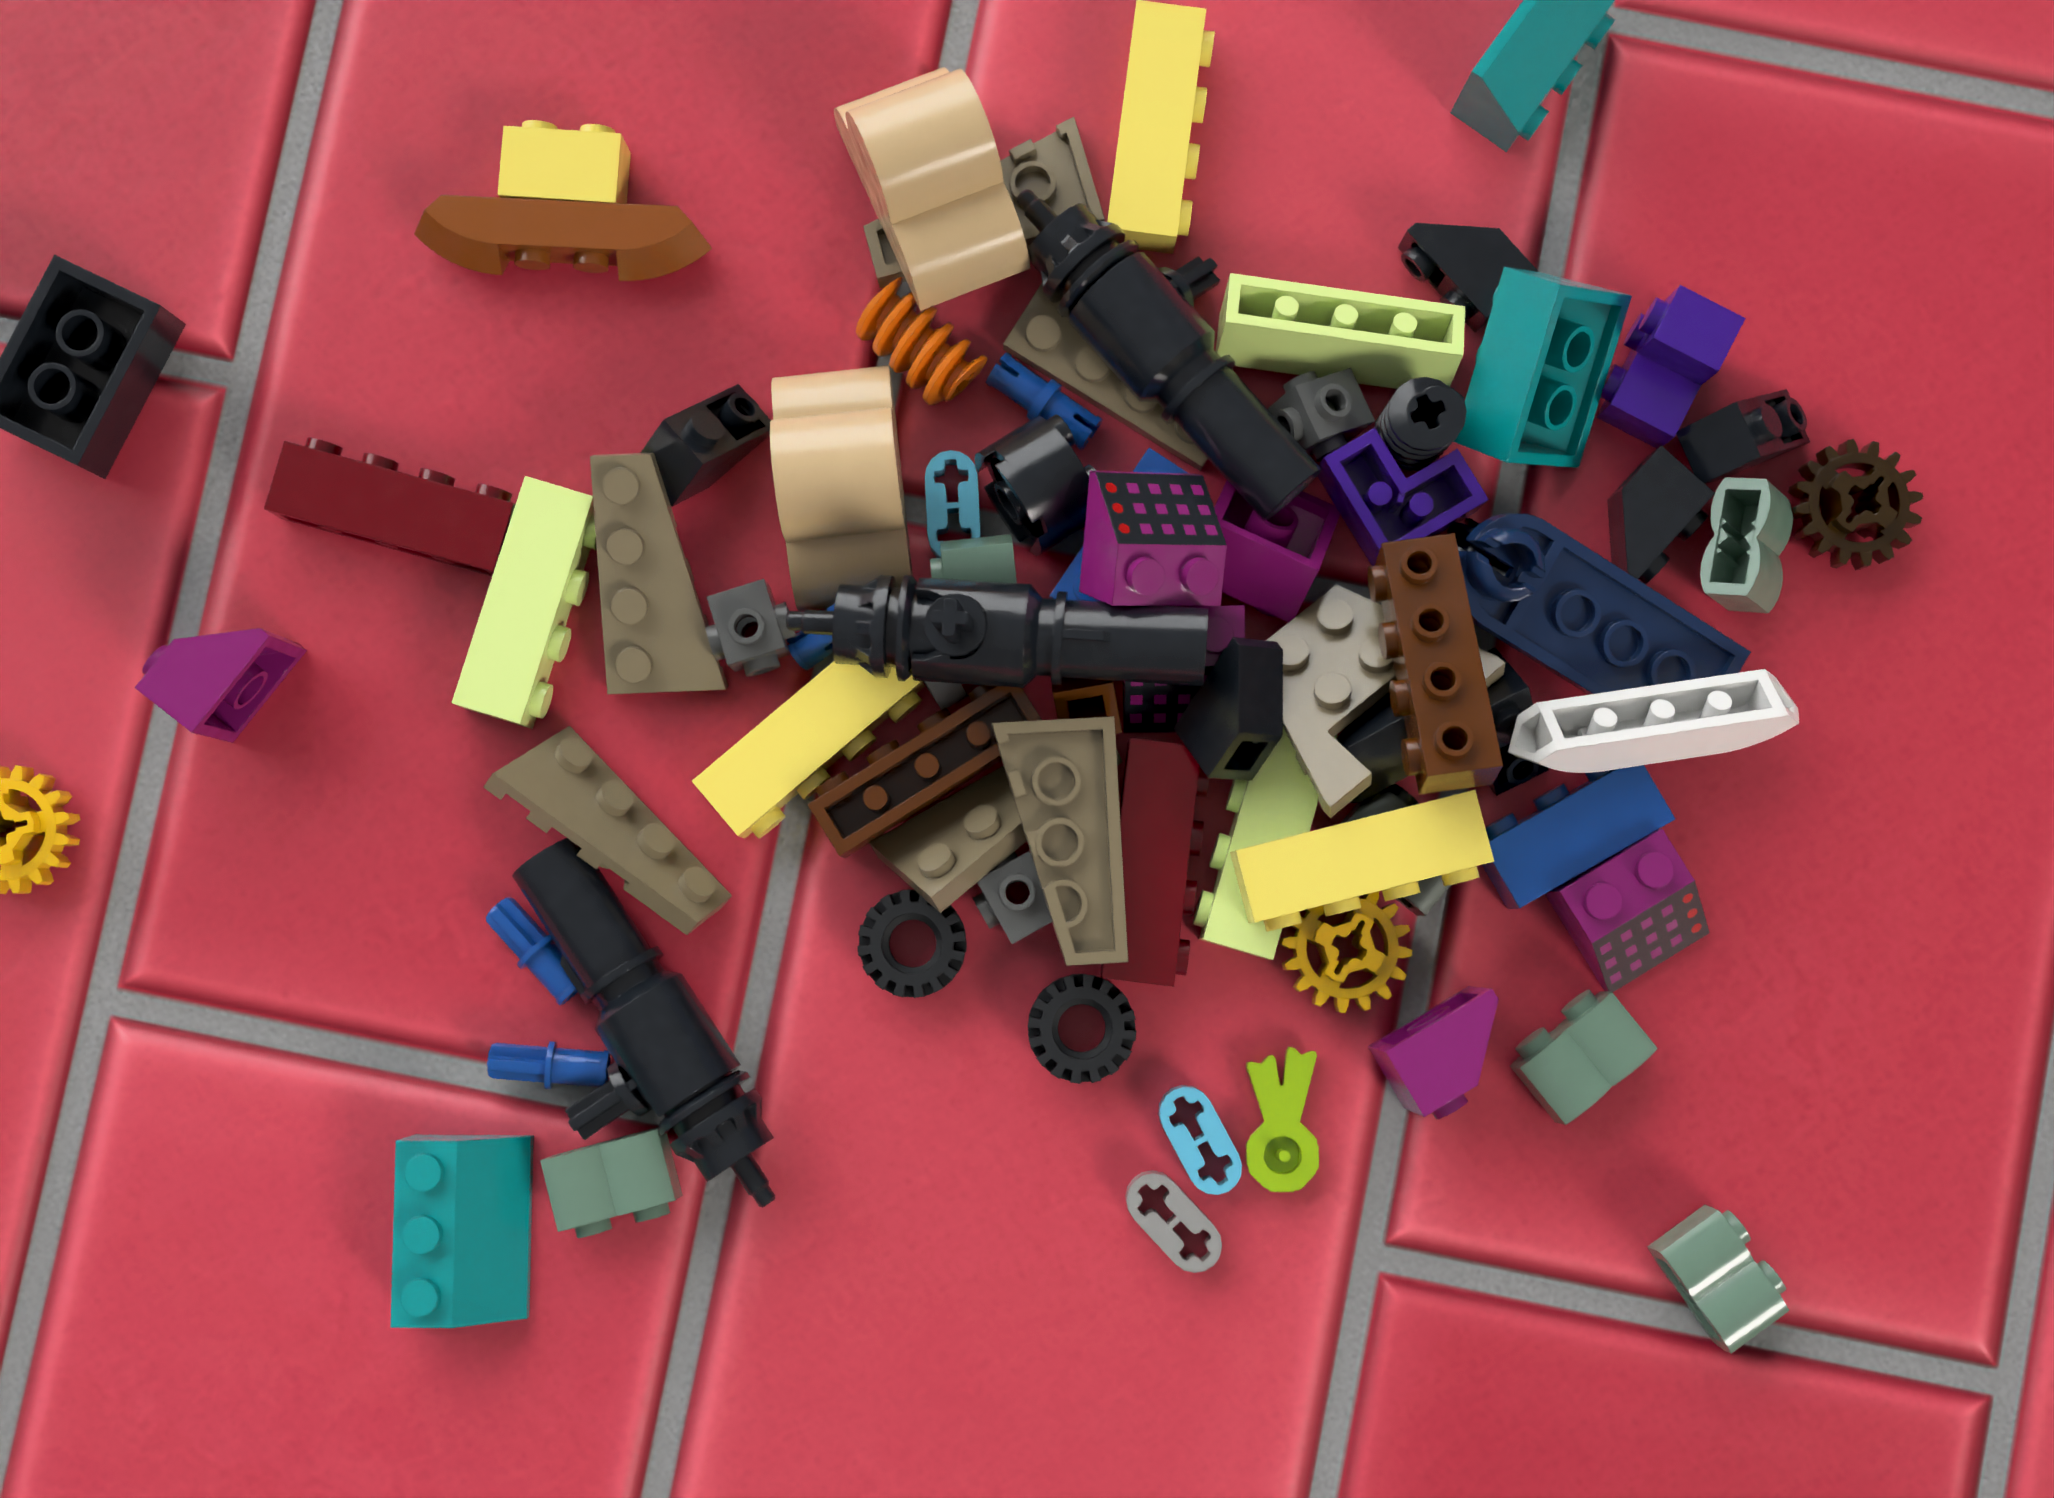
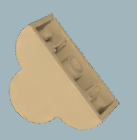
M942 67L834 108L837 129L920 311L1030 269L1025 237L1015 207L1004 184L1001 161L991 127L980 99L970 79L962 69L949 72L947 68Z
M890 366L772 378L773 420L770 421V450L779 521L783 537L786 541L792 590L798 611L828 608L835 603L840 584L865 585L880 575L894 576L896 587L901 588L903 577L913 574Z

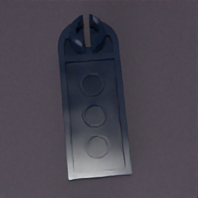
M1520 513L1496 515L1480 523L1466 538V541L1508 566L1509 569L1505 576L1494 570L1489 565V559L1480 553L1459 550L1473 623L1588 695L1739 673L1751 651L1539 517Z

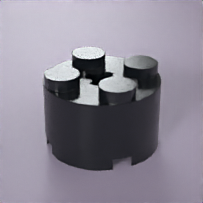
M1057 414L1047 420L1037 416L975 454L977 471L980 472L988 467L993 482L984 487L991 503L1007 528L1019 542L1028 537L1035 542L1029 551L1035 556L1041 555L1085 527L1090 471H1096L1089 464L1083 467L1071 448L1075 445L1072 432L1065 421Z

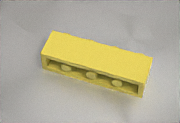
M1136 0L1107 222L1118 225L1126 234L1125 241L1135 240L1139 245V250L1173 254L1177 235L1188 236L1193 201L1182 199L1184 178L1195 180L1200 144L1189 143L1192 122L1203 123L1207 88L1197 86L1199 66L1210 68L1215 31L1204 30L1205 8Z
M833 661L694 778L692 782L737 836L746 838L753 832L759 839L770 832L786 817L781 808L792 798L799 794L803 800H806L816 793L815 789L831 778L826 770L843 755L849 761H852L867 750L877 739L872 731L883 721L890 717L897 723L913 711L922 701L917 693L925 687L923 681H914L912 675L906 681H898L895 667H891L888 678L874 677L860 665L836 664Z
M1475 790L1230 852L1248 923L1264 921L1266 932L1300 924L1302 920L1299 911L1322 905L1325 916L1361 908L1359 900L1361 895L1382 890L1384 901H1390L1421 893L1418 884L1420 880L1441 875L1443 885L1448 886L1480 878L1477 866L1494 862Z

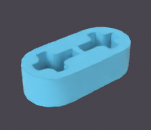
M948 450L940 452L930 460L925 472L927 535L931 551L936 558H941L940 542H943L938 541V535L947 533L949 529L948 514L959 513L961 531L971 533V538L981 537L979 485L975 464L967 455L960 451ZM957 465L960 475H968V481L958 484V502L947 503L945 485L943 483H935V477L945 475L946 466Z
M1180 1085L1171 1088L1163 1095L1159 1103L1158 1116L1185 1171L1194 1185L1207 1194L1220 1195L1229 1192L1237 1185L1241 1177L1242 1163L1211 1101L1201 1090L1193 1086ZM1179 1097H1184L1189 1104L1197 1101L1201 1104L1202 1109L1195 1114V1120L1202 1133L1192 1138L1189 1130L1182 1122L1175 1123L1174 1125L1170 1122L1169 1116L1176 1112L1174 1101ZM1206 1141L1217 1157L1229 1156L1230 1163L1223 1167L1226 1177L1222 1181L1216 1182L1210 1175L1200 1178L1198 1170L1205 1165V1162L1197 1146Z

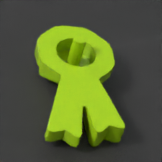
M1288 1046L1285 1052L1282 1086L1279 1082L1276 1058L1273 1055L1266 1056L1261 1063L1246 1062V1070L1264 1122L1250 1135L1249 1140L1246 1142V1164L1249 1173L1264 1188L1271 1192H1294L1295 1190H1300L1316 1174L1319 1168V1146L1317 1139L1300 1123L1317 1058L1316 1051L1300 1054L1295 1048Z

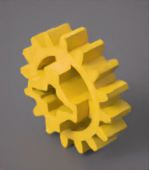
M15 765L11 772L9 767L0 766V833L6 832V829L15 826V822L28 823L26 826L17 827L16 831L8 833L6 838L0 837V894H6L9 888L13 894L31 893L32 881L37 885H50L54 880L49 868L51 866L68 868L71 864L69 859L62 854L64 846H76L80 843L79 838L67 834V826L80 821V814L66 813L63 810V806L69 802L72 795L70 792L61 790L50 792L56 778L41 773L34 777V769L30 767ZM21 792L33 798L42 811L37 812L29 807L28 797L21 796Z
M1380 891L1365 894L1362 898H1359L1361 908L1351 910L1350 913H1347L1343 922L1331 926L1317 920L1325 913L1323 905L1306 909V914L1301 917L1302 923L1291 926L1296 929L1294 937L1280 938L1279 945L1293 949L1294 957L1282 963L1283 970H1299L1301 976L1296 980L1293 988L1301 992L1312 986L1315 989L1312 1004L1321 1007L1331 996L1334 997L1336 1012L1346 1013L1349 999H1354L1360 1010L1366 1011L1371 1009L1369 994L1374 992L1379 997L1387 1000L1392 996L1389 987L1385 983L1389 978L1405 980L1407 975L1396 966L1397 959L1411 957L1413 950L1399 946L1398 938L1407 934L1410 928L1409 925L1392 924L1390 919L1399 908L1395 903L1388 904L1382 908L1376 905ZM1374 921L1378 925L1383 937L1384 953L1375 949L1370 934ZM1353 931L1352 945L1359 949L1356 958L1344 957L1340 964H1338L1339 950L1332 945L1333 939L1335 937H1347ZM1307 941L1316 945L1322 962L1317 971L1318 975L1314 972L1308 960ZM1362 969L1373 974L1369 980L1361 985L1351 988H1339L1341 983H1344L1348 973Z

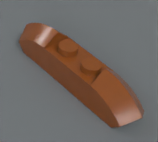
M440 195L424 209L414 233L428 248L448 261L473 271L494 275H503L510 261H514V264L520 268L529 270H546L550 268V263L573 264V268L588 273H604L608 271L609 266H617L619 281H637L675 272L695 262L712 249L693 222L678 206Z

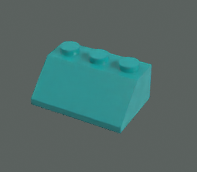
M1523 0L1471 71L1450 113L1505 152L1509 150L1518 136L1529 141L1549 113L1547 109L1541 106L1551 90L1560 95L1564 93L1583 66L1574 60L1585 44L1595 50L1616 19L1607 14L1615 0Z
M1504 267L1499 285L1493 295V306L1484 337L1476 353V364L1465 398L1467 411L1465 424L1453 442L1506 463L1579 468L1632 295L1541 272Z
M414 1134L396 1140L390 1328H457L527 1319L529 1317L534 1135Z

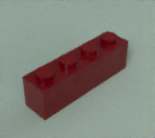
M308 437L305 446L284 441L264 509L286 521L493 576L515 508V504L510 502L512 497L510 492L485 484H477L475 492L454 487L456 480L454 477L425 468L420 469L418 477L398 472V462L371 453H364L362 461L341 456L342 447L316 438Z
M1130 738L1127 743L1120 801V825L1128 962L1101 964V978L1174 987L1175 975L1186 976L1190 940L1180 939L1182 915L1193 916L1197 890V880L1187 879L1189 855L1200 856L1204 821L1193 820L1196 796H1207L1209 778L1184 744Z

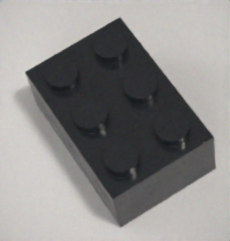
M54 254L0 357V429L106 479L186 324L161 305Z

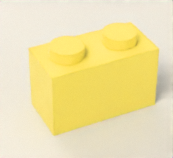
M539 120L524 121L522 127L503 126L498 196L500 198L627 204L631 152L621 133H616L614 129L600 124L582 125L580 131L558 129L552 123Z

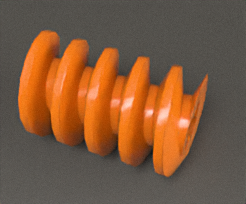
M899 277L885 286L869 302L857 323L855 332L863 341L875 338L872 349L878 357L892 354L889 366L895 373L909 370L906 382L911 389H919L926 386L923 399L928 405H936L944 400L945 402L951 401L975 379L985 366L988 358L983 354L967 362L964 357L971 341L966 338L950 346L947 341L954 329V325L948 322L934 330L930 325L937 313V309L932 306L917 314L914 311L917 303L912 292L903 297L897 294L904 278Z

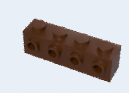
M1455 533L1382 543L1375 566L1368 567V587L1372 602L1382 603L1385 622L1379 623V644L1383 658L1393 659L1396 680L1390 681V700L1394 716H1404L1408 738L1401 740V756L1405 774L1407 776L1415 775L1419 795L1492 785L1501 771L1503 763Z
M979 685L968 693L967 696L971 702L953 714L947 708L936 712L917 725L921 733L902 746L899 745L896 739L883 745L866 757L870 766L850 778L846 771L841 772L817 787L815 791L819 797L807 805L838 855L843 858L850 856L871 841L1000 762L1002 758L991 723L1042 720L1023 689L1019 687Z

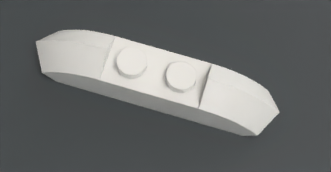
M1766 669L1536 702L1518 714L1508 752L1522 759L1558 771L1571 773L1602 772L1743 749L1773 738L1799 724V711L1777 678Z

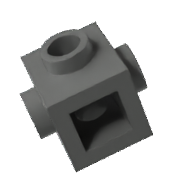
M1351 368L1320 378L1317 377L1315 371L1301 374L1283 385L1285 394L1268 408L1309 455L1314 454L1317 462H1321L1323 457L1346 445L1375 421Z
M765 579L707 596L715 624L706 627V634L716 661L726 659L727 665L733 671L737 672L744 669L746 676L751 677L779 668L778 658L791 655L787 639L795 637L796 631L789 630L786 627V616L790 611L786 602L776 605L771 587ZM758 625L757 632L753 636L744 638L745 632L749 627Z
M1014 851L977 882L982 893L972 899L989 929L1001 924L1011 944L1052 922L1029 851L1019 857ZM1014 882H1022L1029 889V897L1022 904H1013L1006 897L1008 886Z

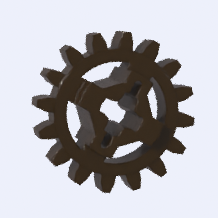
M1851 439L1840 444L1838 451L1831 446L1824 448L1816 453L1817 462L1810 460L1798 469V472L1806 481H1799L1789 487L1788 493L1800 499V504L1792 508L1794 519H1802L1804 526L1795 532L1794 537L1796 540L1809 536L1813 539L1814 544L1809 552L1811 557L1815 558L1828 551L1831 553L1830 567H1841L1851 558L1854 569L1861 570L1871 566L1872 558L1878 564L1893 558L1892 547L1900 549L1910 544L1912 539L1903 528H1912L1921 523L1922 517L1911 512L1910 505L1922 500L1923 493L1908 491L1906 484L1916 476L1914 470L1899 473L1895 469L1901 456L1899 453L1894 452L1882 459L1878 457L1879 442L1872 441L1859 452L1855 440ZM1854 468L1865 472L1862 476L1852 477L1846 471L1838 473L1835 470ZM1863 490L1861 495L1857 498L1859 502L1856 504L1855 511L1858 514L1846 520V518L1852 512L1850 508L1853 506L1855 501L1852 498V495ZM1856 532L1864 539L1870 536L1874 540L1869 542H1852L1844 538L1848 534Z

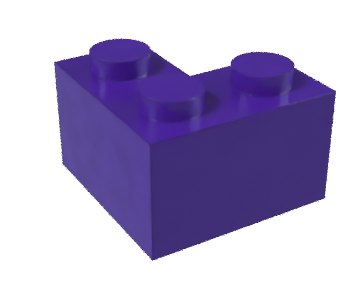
M1682 285L1665 301L1656 297L1646 314L1641 313L1637 317L1625 338L1623 345L1631 348V351L1623 367L1621 368L1614 364L1608 372L1601 398L1605 401L1596 418L1656 449L1664 446L1675 437L1701 385L1719 371L1746 318Z
M1376 428L1369 430L1323 457L1319 464L1322 470L1317 477L1337 510L1341 513L1342 518L1371 566H1375L1382 543L1436 536L1455 522H1460L1474 514L1489 500L1458 448L1406 478Z

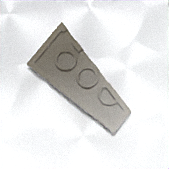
M654 453L590 456L607 694L726 690L728 683L723 667L720 666L719 661H716L706 634V627L709 626L707 617L703 614L693 583L695 580L688 558H685L676 530L677 524Z
M570 726L494 772L483 787L500 800L507 794L531 811L526 819L545 833L553 827L578 845L581 850L577 856L593 868L597 869L600 866L611 869L625 880L624 890L686 935L719 911L732 897L724 886Z

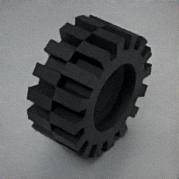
M910 889L901 890L891 895L888 894L880 899V902L871 907L867 912L864 923L860 925L858 933L860 935L859 946H857L858 955L861 957L864 965L862 967L867 976H870L882 990H886L899 997H924L944 988L960 971L967 949L965 928L956 910L949 905L940 913L920 894ZM907 920H919L926 923L932 929L936 938L934 955L926 964L919 967H907L895 960L890 951L889 941L893 930L900 923Z
M1072 974L1053 981L1038 995L1029 1014L1028 1037L1036 1059L1052 1075L1059 1079L1068 1080L1070 1083H1094L1101 1081L1102 1078L1110 1074L1113 1075L1120 1069L1121 1064L1129 1058L1133 1042L1136 1040V1018L1128 999L1114 984L1095 975ZM1079 1004L1089 1005L1097 1009L1105 1022V1034L1102 1041L1095 1048L1085 1052L1071 1050L1063 1044L1058 1034V1023L1062 1014L1068 1008Z

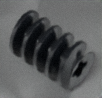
M1429 377L1410 379L1398 387L1375 421L1374 428L1378 431L1400 469L1420 471L1439 459L1464 427L1467 413L1464 397L1442 381Z

